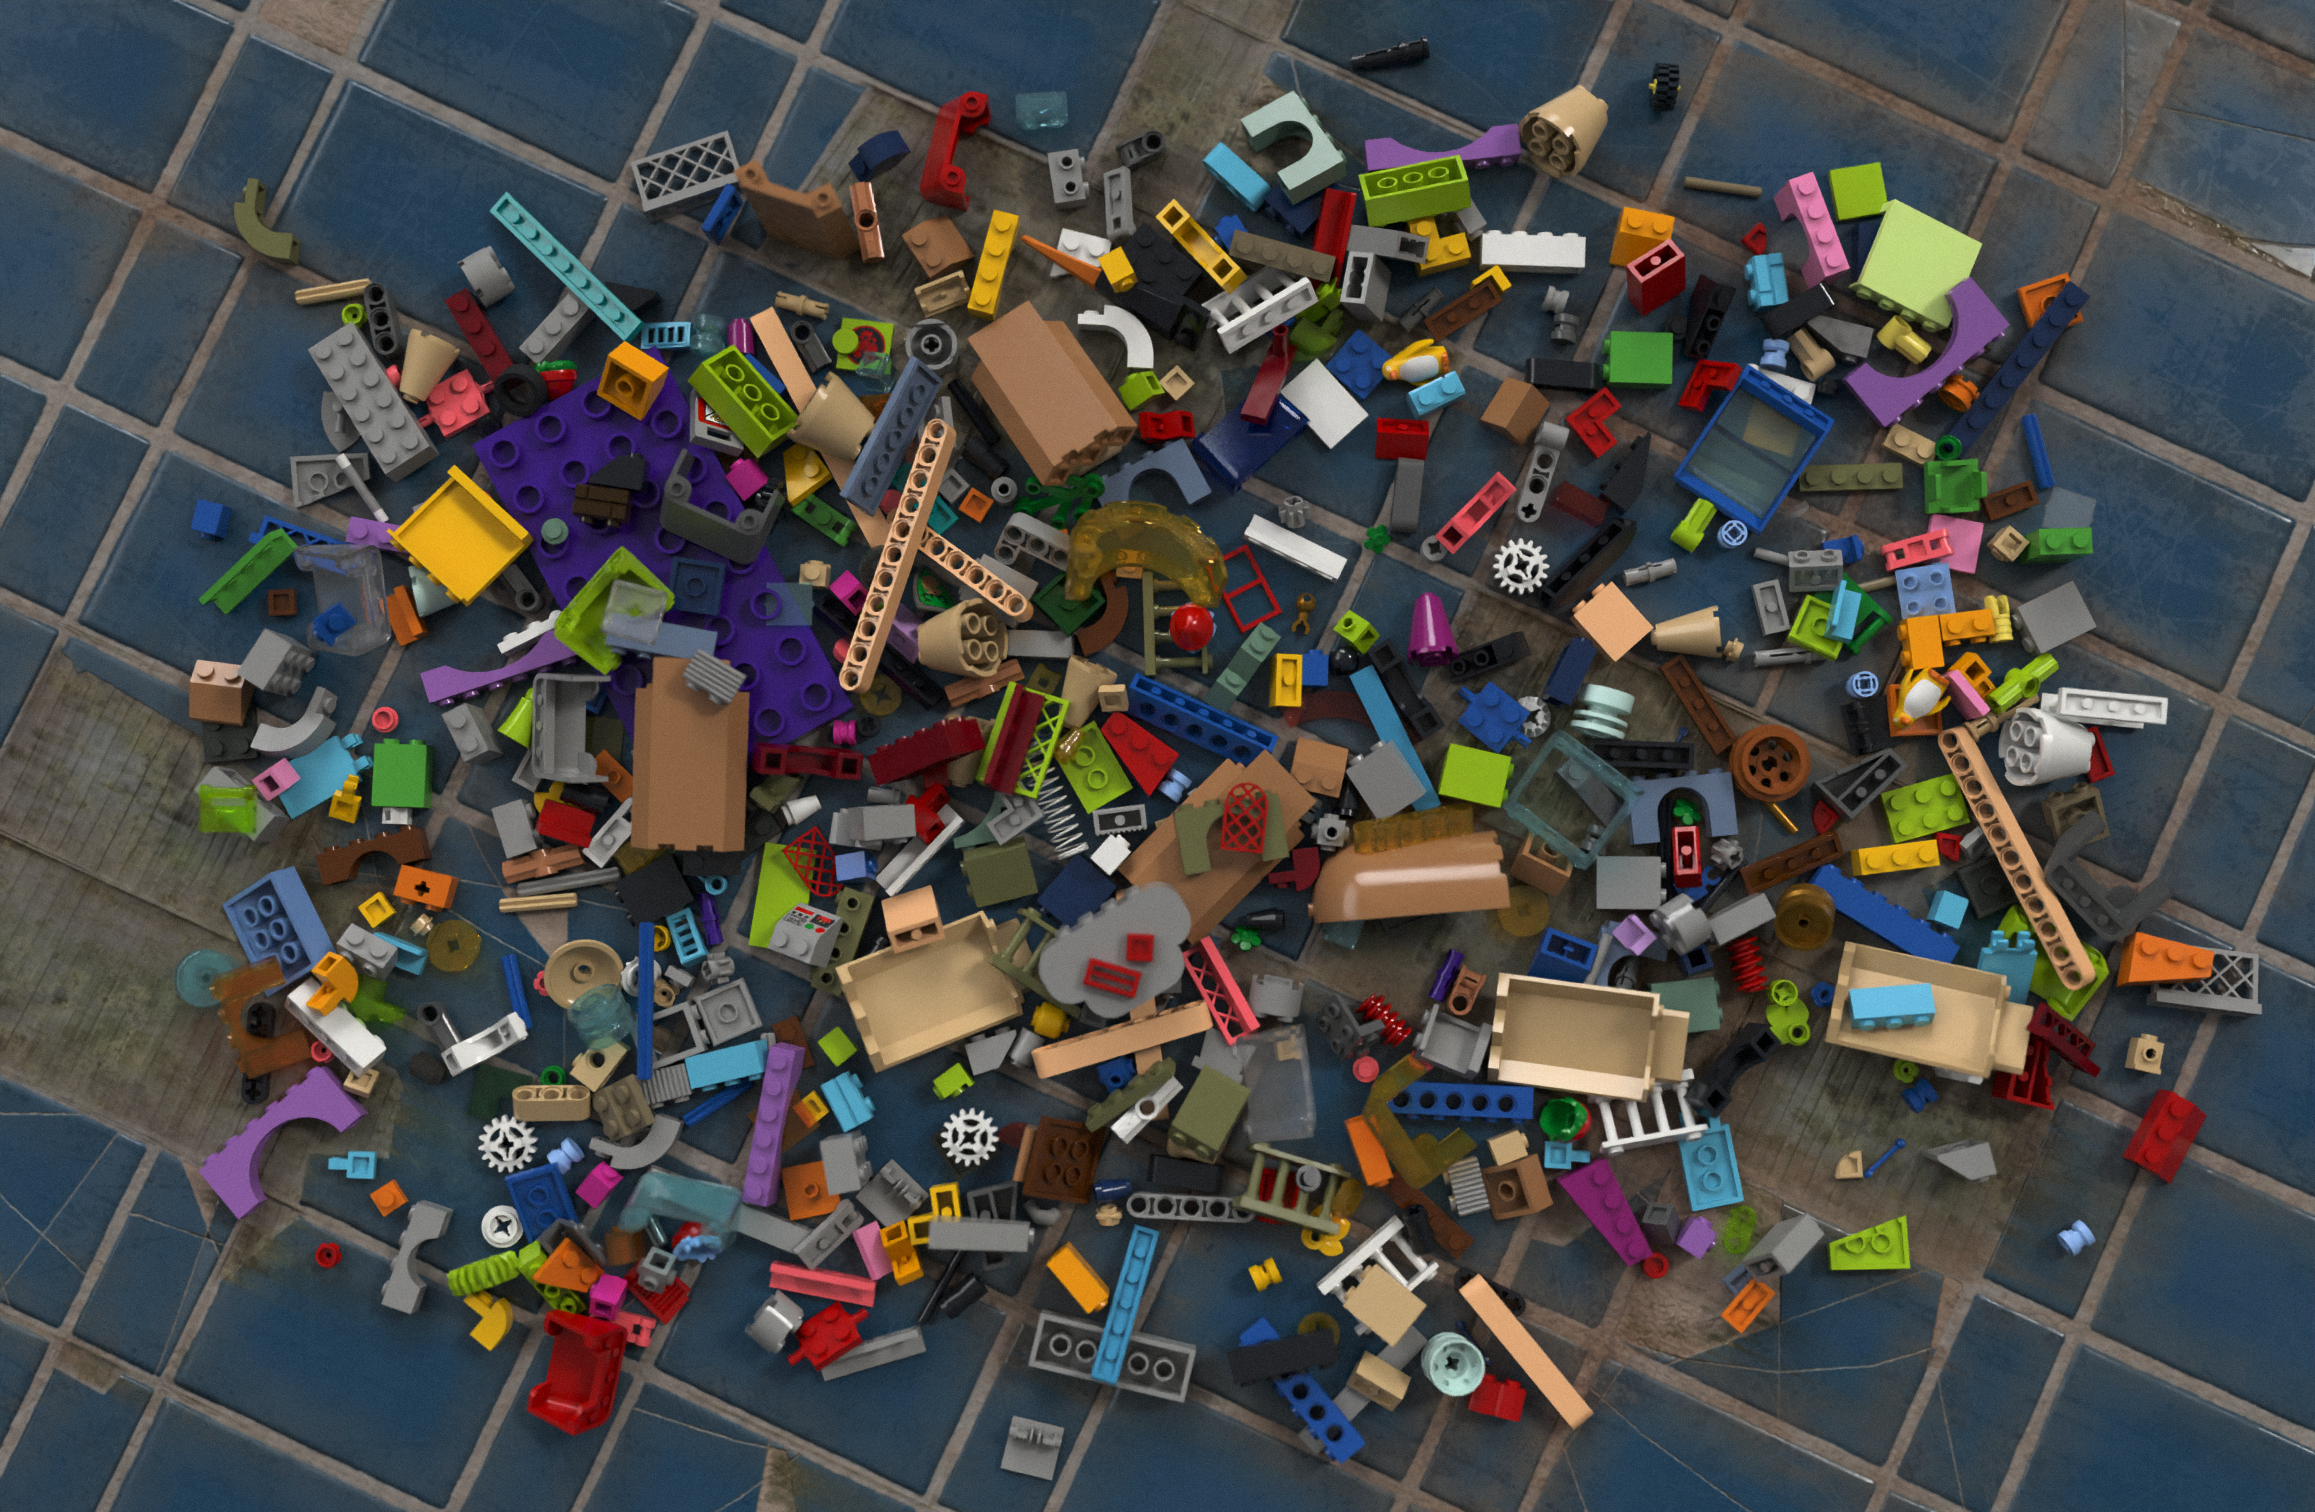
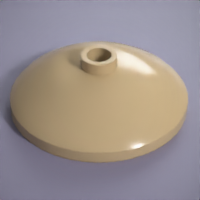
M589 939L576 940L562 945L549 957L544 969V985L549 996L558 1005L577 1012L594 1011L608 1005L618 996L622 989L620 981H622L621 972L624 971V966L619 955L608 945ZM582 965L588 966V968L584 970L580 969L579 967Z

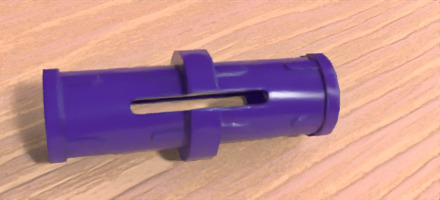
M709 892L697 894L701 918L699 919L700 923H703L707 946L723 943L724 940L719 922L721 916L717 913L714 895Z
M1449 949L1441 969H1438L1436 972L1437 977L1427 996L1443 1003L1451 983L1456 980L1455 975L1465 955Z

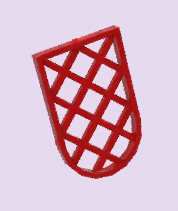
M1249 782L1240 783L1234 786L1227 794L1224 804L1220 849L1263 854L1268 812L1267 796L1264 790L1256 784ZM1244 785H1250L1253 787L1250 790H1247ZM1241 786L1245 794L1237 799L1233 791ZM1256 788L1263 795L1257 801L1250 794ZM1231 795L1235 802L1228 806V801ZM1248 795L1253 804L1245 809L1240 801ZM1263 799H1264V801H1265V809H1264V810H1263L1262 807L1258 804V803H1260ZM1236 804L1243 810L1237 817L1230 811ZM1257 806L1262 814L1253 819L1248 811ZM1228 812V814L1232 817L1233 820L1226 825V818ZM1246 814L1252 822L1243 827L1238 819ZM1264 816L1263 827L1261 829V827L1257 824V821ZM1236 822L1241 830L1233 836L1228 827ZM1254 824L1260 832L1252 838L1246 830ZM1225 831L1231 837L1226 843H1224ZM1244 832L1249 841L1241 846L1236 838ZM1259 836H1261V845H1260V847H1259V846L1257 845V843L1254 841V840H1256ZM1234 841L1239 848L1226 846ZM1252 843L1257 850L1244 848H1246L1249 844Z
M816 826L797 837L796 840L781 850L804 882V885L813 894L820 897H830L837 894L843 888L844 884L842 883L840 885L833 884L834 874H836V854ZM813 832L811 840L803 839L808 834ZM816 833L823 842L815 841ZM798 842L796 851L788 850L791 846ZM801 842L811 843L809 853L800 852ZM814 844L823 846L822 855L812 854ZM826 847L833 857L825 856ZM788 853L796 854L794 862L792 861ZM799 855L808 856L807 866L798 865ZM812 857L821 858L819 868L810 867ZM824 859L833 860L832 870L823 869ZM798 868L806 869L805 878ZM809 870L819 871L817 881L808 879ZM822 872L831 873L829 883L821 882ZM808 882L816 884L815 891L810 887ZM820 884L829 886L828 894L818 893ZM832 886L838 887L834 892H831Z

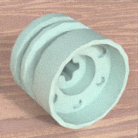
M1583 683L1581 684L1577 701L1587 706V710H1574L1573 715L1584 721L1572 720L1570 727L1594 739L1624 740L1625 734L1614 728H1627L1628 724L1617 717L1618 715L1631 714L1635 697L1609 687Z
M1441 1332L1432 1336L1422 1350L1421 1367L1423 1372L1442 1392L1451 1396H1463L1474 1391L1481 1383L1484 1375L1483 1357L1481 1352L1463 1336L1454 1332ZM1449 1356L1452 1358L1453 1364L1451 1366L1447 1365L1448 1361L1446 1359Z

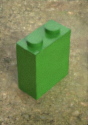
M1611 331L1606 339H1603L1602 354H1606V364L1602 365L1601 375L1602 380H1606V387L1668 389L1671 386L1673 333Z
M2092 528L2035 530L2023 536L2030 543L2018 556L2019 564L2075 561L2093 553Z
M384 739L383 744L375 743L371 806L431 809L434 747L426 745L425 740H410L409 744H400L398 739Z

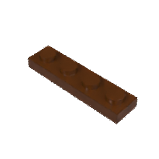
M1682 653L1658 668L1714 755L1722 752L1738 740Z
M1831 830L1743 867L1738 871L1745 892L1750 896L1842 857L1844 852L1837 832Z
M1395 1168L1392 1172L1393 1177L1388 1179L1389 1183L1379 1188L1402 1210L1411 1204H1422L1428 1212L1429 1223L1433 1228L1436 1241L1458 1260L1475 1240Z

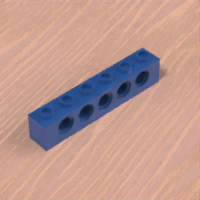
M1136 673L1127 691L1129 707L1128 711L1124 712L1175 734L1179 738L1186 739L1204 749L1219 754L1226 759L1229 758L1236 763L1240 762L1245 767L1264 749L1272 754L1279 738L1139 673Z
M1374 1079L1372 1110L1379 1112L1378 1117L1394 1118V1113H1404L1405 1118L1420 1119L1421 1114L1431 1115L1433 1120H1447V1115L1457 1116L1458 1121H1473V1117H1483L1484 1122H1499V1118H1510L1509 1123L1524 1124L1525 1119H1533L1534 1087ZM1398 1092H1404L1407 1096V1101L1403 1106H1396L1393 1102V1098ZM1425 1093H1430L1433 1097V1103L1429 1107H1422L1420 1105V1097ZM1455 1094L1459 1098V1104L1457 1107L1450 1109L1446 1105V1099L1448 1096ZM1481 1095L1485 1099V1105L1482 1109L1475 1110L1472 1106V1101L1476 1096ZM1503 1097H1509L1511 1100V1107L1506 1111H1501L1498 1105Z
M1262 1315L1239 1335L1241 1342L1238 1345L1245 1346L1280 1338L1281 1336L1266 1317ZM1290 1372L1287 1376L1274 1380L1275 1384L1272 1385L1274 1390L1281 1398L1286 1396L1292 1403L1289 1406L1291 1411L1298 1419L1303 1417L1309 1424L1306 1429L1315 1440L1320 1438L1326 1445L1323 1450L1333 1462L1337 1459L1340 1464L1344 1463L1366 1444L1365 1439L1310 1372L1301 1375H1293V1372ZM1295 1385H1305L1308 1389L1307 1394L1304 1397H1296L1292 1392ZM1314 1405H1320L1325 1410L1324 1415L1320 1418H1313L1309 1413L1310 1408ZM1331 1426L1339 1427L1342 1431L1341 1436L1337 1439H1330L1326 1434L1328 1428Z

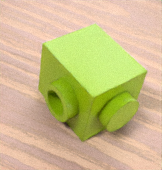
M1153 371L1131 374L1125 378L1124 381L1126 383L1118 388L1124 405L1130 411L1143 409L1165 394Z
M1348 610L1333 628L1343 642L1354 647L1363 655L1380 637V634L1368 621L1351 610Z

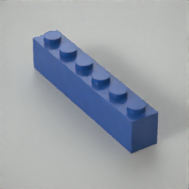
M1828 864L1827 866L1821 865L1816 868L1808 884L1817 885L1830 894L1834 900L1835 912L1904 954L1951 964L1960 946L1953 943L1955 939L1944 932L1936 933L1931 929L1932 925L1921 918L1915 920L1908 916L1910 912L1897 904L1893 907L1885 902L1887 898L1876 891L1870 893L1863 888L1864 884L1852 877L1847 879L1840 875L1842 871L1836 866Z

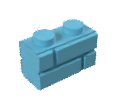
M1782 253L1751 257L1747 261V265L1744 266V276L1746 280H1750L1751 290H1748L1749 305H1753L1754 312L1773 310L1789 301Z
M1454 370L1444 375L1443 378L1440 377L1408 392L1406 401L1415 419L1420 420L1462 400L1466 392Z
M851 1070L820 1085L843 1132L874 1117L872 1111L876 1110L869 1096L864 1097L860 1089L863 1087V1083L857 1073L852 1074Z

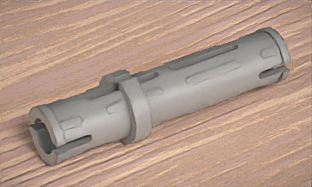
M1802 647L1753 652L1754 667L1798 662L1811 664V661L1827 660Z

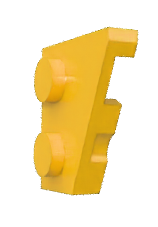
M796 443L783 452L787 495L793 507L834 478L812 448Z

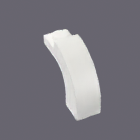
M1104 305V315H1099L1098 311L1087 310L1084 311V314H1078V330L1108 331L1123 340L1128 351L1127 373L1153 371V346L1146 328L1134 315L1124 309L1111 305Z
M514 1012L481 1033L445 1050L441 1055L452 1077L499 1055L526 1039L528 1034L525 1023L519 1018L517 1012Z

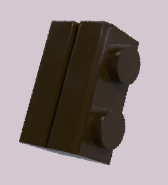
M576 484L572 514L579 518V522L594 525L595 520L605 521V526L612 528H621V524L629 525L634 498L632 492L629 490Z

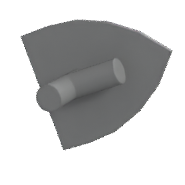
M324 391L321 410L323 427L330 442L339 453H342L354 445L361 435L336 394Z

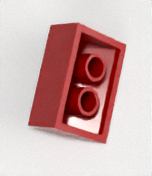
M2159 1089L2122 1158L2170 1184L2207 1115L2195 1104L2176 1093Z

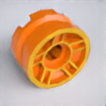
M1959 374L1953 377L1949 375L1946 379V384H1943L1937 390V394L1949 407L1965 413L1971 407V402L1976 401L1980 396L1979 392L1976 394L1978 388L1970 380L1968 382L1963 381V376Z

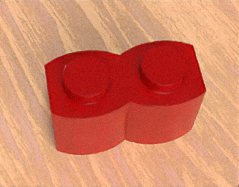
M1484 1372L1481 1383L1474 1391L1468 1393L1465 1406L1475 1412L1519 1422L1527 1390L1521 1386L1520 1381L1506 1378L1505 1382L1495 1380V1375Z

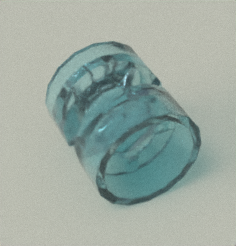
M710 314L694 315L693 330L696 332V335L691 337L689 351L705 357H712L723 351L725 342L721 338L726 335L728 320Z

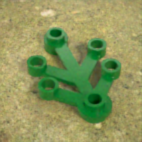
M1094 473L1087 474L1083 478L1069 475L1065 484L1074 486L1070 489L1060 487L1061 485L1043 486L1037 477H1030L1027 479L1025 487L1029 494L1035 495L1041 491L1051 495L1036 501L1029 497H1020L1016 500L1014 513L1022 512L1033 517L1034 512L1060 504L1057 513L1052 517L1051 527L1057 530H1064L1067 525V514L1073 499L1083 496L1080 506L1074 510L1073 518L1077 523H1086L1089 519V508L1092 500L1103 495L1105 483L1101 476Z

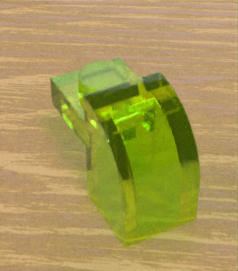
M1335 307L1321 328L1303 316L1289 336L1288 343L1297 345V350L1309 356H1320L1328 353L1336 346L1338 339L1331 334L1336 335L1343 326L1344 322L1341 319L1344 312Z
M357 973L358 989L354 999L351 1001L352 1009L356 1015L366 1022L375 1021L377 1014L379 1020L393 1023L394 1020H403L406 1009L383 1001L390 981L384 980L382 982L366 973Z

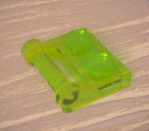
M200 785L199 832L256 833V785H246L245 787ZM212 798H245V806L212 805Z

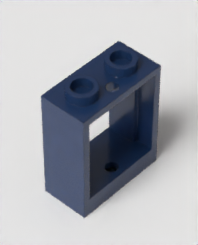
M1579 636L1578 639L1572 638L1565 643L1539 699L1561 710L1571 706L1596 654L1597 648L1592 646L1593 642Z

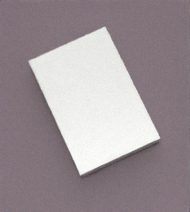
M1315 359L1287 384L1279 394L1329 450L1334 448L1368 417L1366 411L1318 359Z

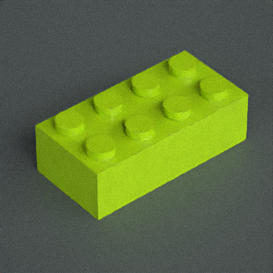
M1460 155L1358 175L1362 203L1369 227H1384L1390 223L1409 222L1415 218L1434 217L1440 213L1459 212L1471 207L1469 180Z
M734 345L702 362L688 380L757 458H760L788 440L789 438L786 436L791 428L796 430L798 427L795 424L798 415Z

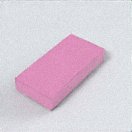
M877 1220L852 1232L872 1281L893 1271L892 1262L883 1248Z

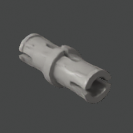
M1674 558L1655 563L1646 562L1644 566L1623 570V581L1626 587L1640 582H1655V579L1677 574V566Z

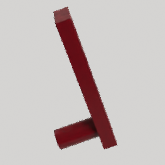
M1279 324L1273 328V341L1240 413L1242 421L1265 426L1268 422L1297 355V345L1288 343V327L1286 325Z

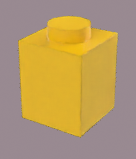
M1121 246L1098 258L1115 294L1131 289L1138 282Z

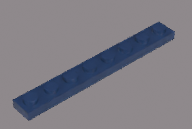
M2068 281L1980 391V396L1977 400L1971 403L1969 410L1961 415L1946 434L1958 438L1962 444V451L1957 460H1961L2090 298V295L2073 282ZM1951 444L1944 445L1945 450L1953 451Z

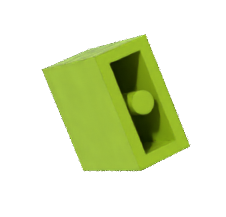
M1453 743L1448 744L1437 795L1499 809L1501 804L1505 805L1507 801L1508 789H1505L1506 780L1511 779L1514 764L1510 763L1512 757Z

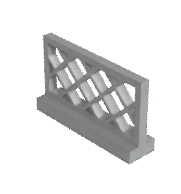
M728 131L630 162L643 202L644 212L651 223L716 202L727 183L735 187L738 194L743 193L734 172L727 175L719 173L724 162L733 165L734 169L740 167ZM726 141L727 147L722 155L712 151L715 143ZM697 149L704 152L698 163L688 159L691 151ZM709 155L719 159L713 170L703 166ZM674 157L679 160L674 170L663 166L669 158ZM684 163L695 167L689 178L679 174ZM649 165L655 169L648 179L640 175L639 168ZM700 170L711 174L706 182L699 183L695 181ZM660 171L671 175L665 186L655 182ZM676 178L686 182L682 190L675 191L670 189ZM651 186L662 190L657 198L648 200L647 193Z
M2194 946L2214 951V956H2220L2227 965L2219 972L2212 965L2211 973L2214 976L2206 983L2203 980L2197 982L2200 988L2195 992H2189L2182 983H2175L2169 989L2159 988V984H2151V992L2147 994L2146 1005L2245 1018L2262 1015V1004H2258L2259 954ZM2240 959L2250 960V971L2245 975L2235 965ZM2229 968L2239 977V980L2232 986L2222 976ZM2216 979L2226 989L2222 995H2215L2208 987ZM2242 982L2249 989V999L2241 998L2234 990Z

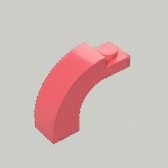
M1498 471L1434 537L1454 554L1517 489Z

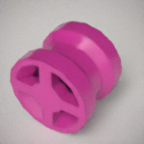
M834 720V745H841L842 743L856 745V720H850L849 722Z

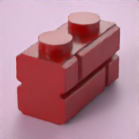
M1699 827L1672 828L1675 886L1676 888L1701 887L1702 869Z

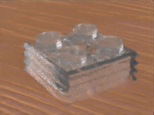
M614 580L601 627L602 632L654 646L668 598L667 593L621 580ZM638 607L639 612L642 613L641 616L631 619V615L627 613L628 610Z

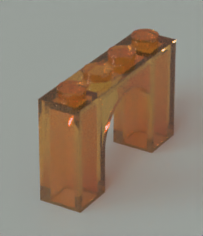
M276 955L212 976L214 984L209 985L213 999H220L223 1007L218 1010L223 1025L228 1023L232 1033L227 1034L231 1048H238L240 1058H237L236 1061L241 1074L246 1072L248 1079L312 1057L303 1028L273 1038H259L246 1031L240 1021L241 1010L248 999L260 992L286 984Z

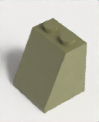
M1204 1065L1172 1122L1167 1136L1175 1144L1185 1146L1194 1151L1198 1157L1213 1162L1241 1114L1251 1090L1213 1068Z

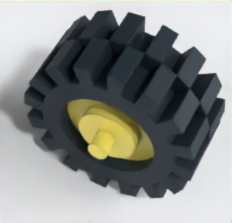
M1655 64L1652 83L1649 84V89H1651V110L1670 112L1674 110L1677 101L1676 96H1678V91H1680L1678 64Z

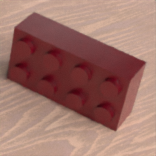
M961 716L949 722L948 719L936 722L930 730L929 727L913 732L914 736L911 738L910 736H904L896 739L893 746L890 743L877 747V753L868 756V760L877 786L912 779L985 749L986 746L977 719L965 720V717Z

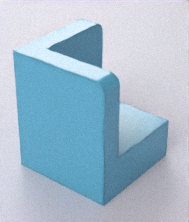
M1945 890L1937 891L1926 920L1948 929H1959L1969 901Z

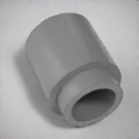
M1000 477L993 482L991 493L994 501L1003 507L1013 505L1018 499V489L1015 482L1008 477ZM1002 488H1009L1006 494L999 492Z

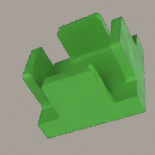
M1978 459L1924 462L1925 514L1979 511V498L1987 497V473L1979 472Z

